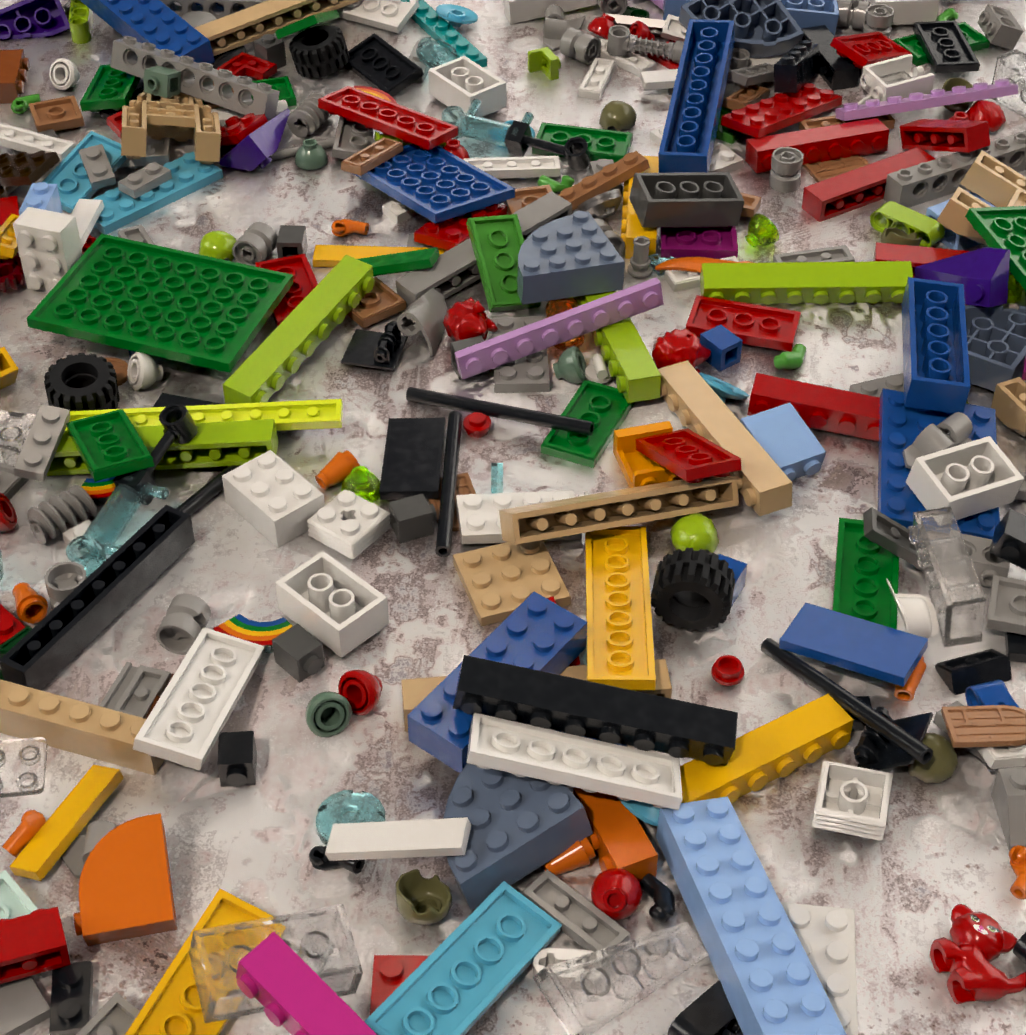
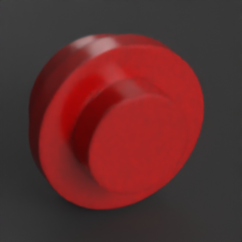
M474 412L464 418L463 428L470 437L481 438L488 434L491 428V419L483 413Z
M724 655L719 657L713 664L711 675L717 683L733 686L743 680L744 667L738 658Z

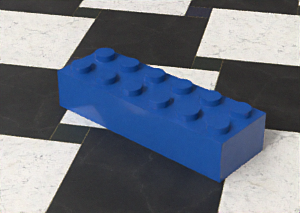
M908 277L902 300L904 407L942 411L944 413H963L971 388L964 284Z
M534 591L468 656L560 675L586 648L587 621ZM462 662L407 715L409 741L458 773H461L467 764L470 726L473 715L464 713L462 710L453 709Z

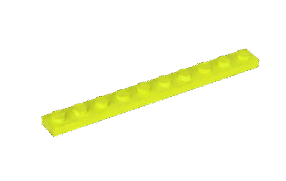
M342 399L185 406L195 423L274 419L276 431L342 428ZM165 407L128 408L123 410L134 427L162 425L159 421V415ZM120 409L70 411L69 422Z

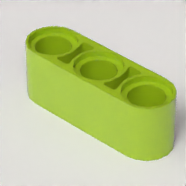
M71 0L69 26L72 41L76 44H85L92 39L94 17L92 10L80 0Z
M893 201L886 202L870 215L871 226L878 232L883 233L885 228H898L908 235L915 232L917 238L922 237L919 245L922 247L934 246L945 235L944 226L935 219Z

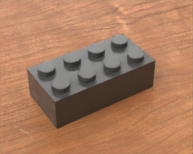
M729 172L635 173L629 196L642 227L651 229L656 227L702 228L718 226L724 228L727 226H738L745 202Z

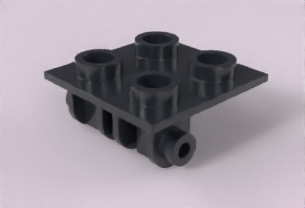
M395 321L386 324L384 333L356 329L341 360V364L394 371L408 336L401 335V331Z
M877 707L874 709L921 742H923L934 715L930 712L893 720L886 708ZM865 725L858 745L854 749L855 760L859 763L857 767L879 771L897 766H907L915 761L913 757L867 725Z

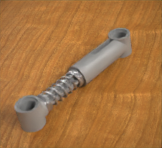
M614 25L609 28L607 52L613 56H624L629 51L633 53L639 51L640 54L645 52V55L651 53V56L654 54L657 57L661 55L663 58L667 56L668 59H672L673 63H679L684 42L676 40L675 43H665V41L659 42V39L657 41H653V38L647 40V37L642 39L641 36L638 38L637 35H632L626 26ZM733 48L730 69L748 67L750 53L746 49Z

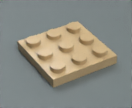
M543 540L518 545L505 542L453 555V565L481 626L504 621L534 591L545 598L554 596L557 605L561 607L571 604V596Z

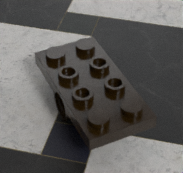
M38 151L33 154H27V152H21L16 155L1 154L0 198L8 197L19 186L35 183L60 161L57 153Z

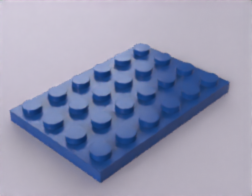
M415 144L403 146V152L361 176L356 175L359 179L366 181L374 188L381 190L433 223H443L447 219L462 217L466 213L483 210L487 206L502 204L506 200L515 198V188L439 146L434 147L432 150H423Z
M883 388L880 394L878 511L909 530L949 537L950 531L993 539L995 528L1000 522L999 507L938 526L906 483L911 469L905 467L903 450L913 444L917 436L928 425L934 423L937 426L954 413L904 407V392ZM966 404L963 413L968 416L973 426L972 433L968 438L974 441L990 436L997 444L996 410Z

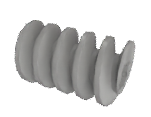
M318 92L309 95L288 116L287 123L289 129L297 137L304 138L307 135L313 134L332 116L328 111L318 108V99L326 96L325 94Z
M74 485L69 491H62L59 497L52 496L49 499V503L43 501L38 505V508L31 507L28 510L27 516L30 528L36 539L41 544H46L44 534L47 533L51 539H55L57 537L56 528L63 533L67 531L65 523L68 522L71 527L78 525L76 517L83 522L88 519L86 512L96 517L98 510L89 494L82 487Z

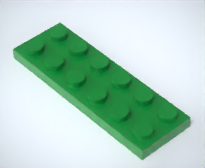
M839 517L832 610L897 629V605L886 578H888L894 593L898 594L899 557L894 556L890 551L871 542L864 536V520Z

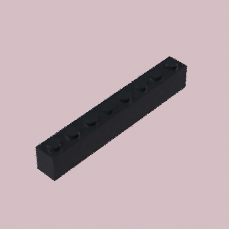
M165 505L0 659L4 681L42 690L195 542L191 515Z
M464 655L453 709L462 710L464 713L473 715L475 712L541 728L563 731L572 735L596 738L612 744L630 745L639 750L668 753L675 758H692L704 761L709 765L726 766L735 750L737 712Z

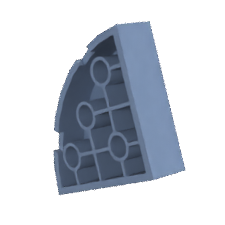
M692 0L682 5L679 21L686 30L689 19L734 20V48L746 49L750 53V58H768L786 54L799 41H802L804 32L780 0Z
M575 211L571 215L555 219L539 227L523 242L518 254V296L522 305L623 290L625 261L589 211Z
M1003 304L993 307L965 306L970 384L995 392L996 384L1017 377L1022 378L1026 355V306L1019 305L1018 310L1003 308Z
M469 763L466 764L457 777L448 797L444 818L468 817L471 823L465 855L447 856L448 864L458 888L471 911L478 907L503 881L511 886L566 851L577 840L580 842L593 834L583 804L566 785H553L545 780L527 776L517 777L509 772L496 769H482Z

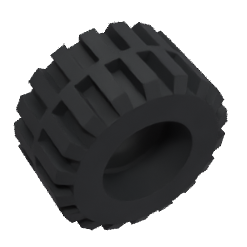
M321 25L306 29L295 36L289 43V49L297 73L302 77L320 78L328 76L342 69L348 63V59H350L343 33L339 27L333 25Z
M78 353V355L74 356L72 354L67 355V358H60L56 361V364H51L48 368L49 372L45 373L44 384L49 406L64 408L70 411L118 408L120 396L116 372L111 362H107L106 358L102 356L97 357L96 354L92 353L89 355H85V353Z
M686 548L685 551L678 549L673 551V555H665L663 561L659 562L651 593V605L655 608L654 612L656 615L662 616V621L666 624L671 623L674 625V628L679 630L684 628L689 632L694 630L703 632L707 631V628H717L719 623L723 624L726 621L727 615L730 614L735 578L733 570L728 568L729 564L725 560H719V556L715 553L708 554L706 553L707 550L704 549L695 551L693 548Z

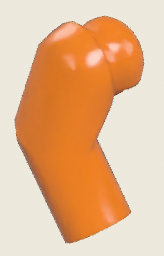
M342 219L334 221L331 228L332 233L338 237H344L353 233L367 235L369 223Z
M35 810L25 812L20 825L2 847L17 857L45 824L46 819L44 815Z
M1017 845L1009 851L1010 865L1017 876L1010 891L1016 898L1026 899V847Z

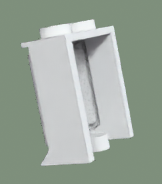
M907 54L863 66L860 83L861 87L874 99H879L882 102L887 101V97L890 96L908 98L910 93L921 92L923 94H930V91L933 90L934 74L924 75V68L922 66L914 67L912 73L913 55Z

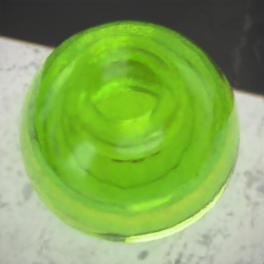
M755 214L748 224V234L745 236V239L754 248L758 245L768 246L779 240V232L769 218L762 214Z
M365 466L354 467L342 483L341 491H352L371 503L380 498V481Z

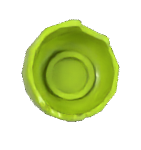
M224 231L209 232L202 237L198 254L222 260L228 258L229 261H233L232 248L237 240L231 234Z
M700 513L681 517L670 531L673 547L681 551H685L686 548H693L695 551L704 549L713 553L719 543L714 523L711 519Z

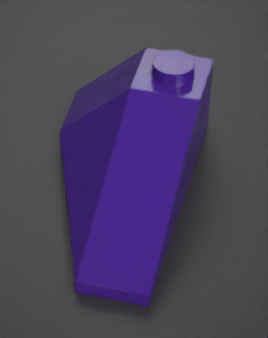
M23 0L0 10V40L53 37L70 30L69 21L60 0Z
M287 108L246 136L221 158L218 163L221 166L253 171L258 166L261 169L266 167L273 161L270 156L278 149L288 116L290 115L289 109Z
M984 247L915 267L914 278L964 284L966 305L993 307L1006 304L1008 299L1010 249Z

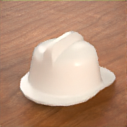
M886 578L891 594L903 619L905 631L924 638L936 636L940 629L933 603L927 597L920 594H895L888 578Z

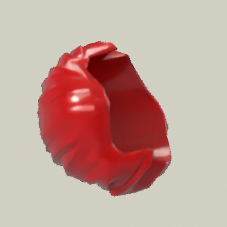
M977 100L966 112L967 118L971 121H988L989 132H997L1006 122L1004 111L994 102Z

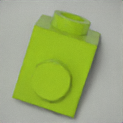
M549 47L528 51V71L530 73L542 71L550 80L559 79L561 62L559 57Z

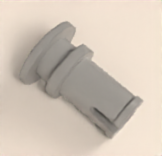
M638 236L633 240L634 251L627 272L636 278L648 277L653 272V267L650 265L651 259L648 257L650 239L645 236Z

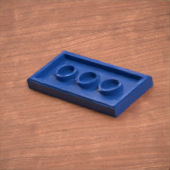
M805 603L779 639V648L904 687L928 648V638Z

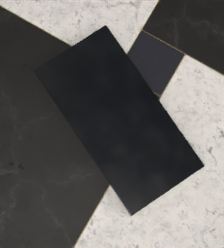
M955 20L915 22L913 24V31L935 73L979 71L980 63Z
M375 33L348 51L350 59H348V63L345 66L373 88L380 89L392 97L424 75L422 68Z
M445 417L389 418L379 489L380 500H399L422 493L426 499H439L446 431Z

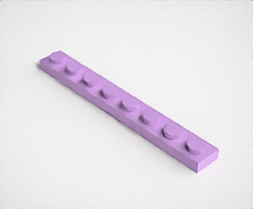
M1008 79L995 80V84L992 85L983 82L973 84L972 88L955 86L952 87V91L947 92L944 89L931 90L930 94L923 95L921 92L910 93L908 98L890 96L887 97V101L880 102L879 99L866 100L863 105L845 103L843 108L835 109L837 119L843 121L1016 95L1018 94V85L1009 83Z
M655 277L456 351L454 355L459 374L464 380L664 305L661 283Z

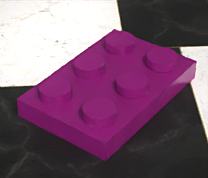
M718 226L702 228L660 227L661 257L670 259L681 257H706L714 259L731 256L738 257L736 226L724 228Z

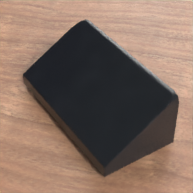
M994 649L943 661L935 665L936 671L949 690L955 695L965 693L966 688L969 686L998 679L1006 682L1012 678L1010 657Z

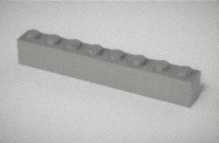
M551 191L512 213L518 216L524 241L539 227L555 219L571 215L572 203ZM469 238L441 254L432 268L414 270L395 280L397 294L406 301V307L431 288L443 294L446 299L481 278L471 239Z

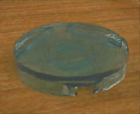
M431 37L423 38L416 48V54L420 61L431 69L457 59L455 48L441 39L434 41L431 40Z
M343 790L330 795L319 806L316 816V832L321 842L327 846L333 824L386 821L385 809L380 800L371 793L362 791V794L353 793V790Z

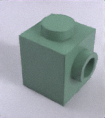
M162 66L145 69L143 76L144 92L164 98L179 95L181 71Z

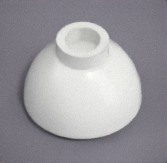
M59 58L52 63L49 77L56 89L68 90L75 86L80 79V72L73 62L65 58Z
M135 352L128 363V382L135 391L147 389L155 381H161L163 367L156 364L149 355Z

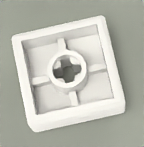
M343 490L307 520V523H309L307 525L309 527L308 531L310 532L308 535L348 558L355 559L391 528L389 525L390 517L388 516L390 512L380 508L375 503L361 498L352 491Z
M823 761L812 826L829 832H839L859 836L864 839L883 840L893 775L888 772Z

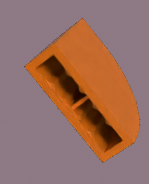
M161 813L138 817L117 826L107 833L90 852L79 881L80 912L74 913L76 935H83L87 946L178 930L165 828Z

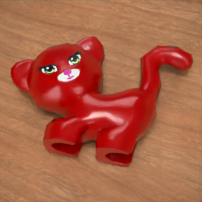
M963 904L954 906L951 912L952 926L950 929L952 941L945 937L934 940L929 954L936 972L951 973L947 980V988L953 1001L956 1004L969 1001H997L1007 994L1017 993L1026 988V971L1014 978L1008 979L1004 972L989 963L998 958L1000 954L1010 952L1017 943V938L1012 933L1003 930L1000 924L991 916L982 912H973Z

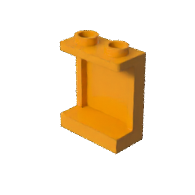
M670 421L614 430L613 453L629 488L682 479L636 450L635 439L672 432L673 427Z

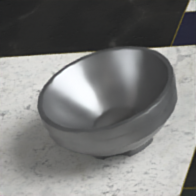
M613 189L592 197L578 206L579 211H589L594 219L608 218L618 212L617 209L622 200L620 189Z

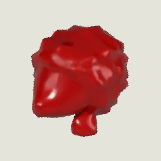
M471 297L463 302H455L453 307L447 311L443 321L447 335L455 341L482 336L485 341L488 331L496 332L498 328L487 317L482 304L478 300L475 302Z
M686 328L683 330L674 329L671 332H666L664 336L658 337L652 351L653 361L658 369L686 360L695 368L711 356V351L700 343V339L696 334Z

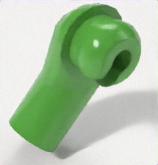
M948 8L937 17L936 21H953L955 18L958 19L959 14L955 12V9Z
M39 94L16 98L11 104L12 111L15 114H24L29 108V103L41 101Z
M542 175L538 179V186L550 185L554 193H560L563 189L572 187L575 180L570 176L564 175L562 181L558 182Z
M796 344L792 352H782L780 355L775 356L773 360L774 366L778 370L784 368L787 370L798 369L803 363L806 347L803 344Z

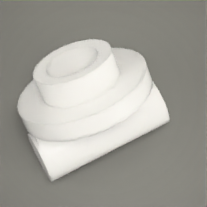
M601 354L594 355L592 357L593 364L585 369L586 378L600 384L609 382L612 377L609 373V368L605 365L603 356Z

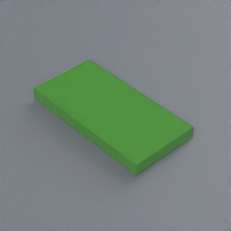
M517 214L468 218L466 224L489 311L498 312L539 308L541 302L522 305L517 292L518 254L524 242Z

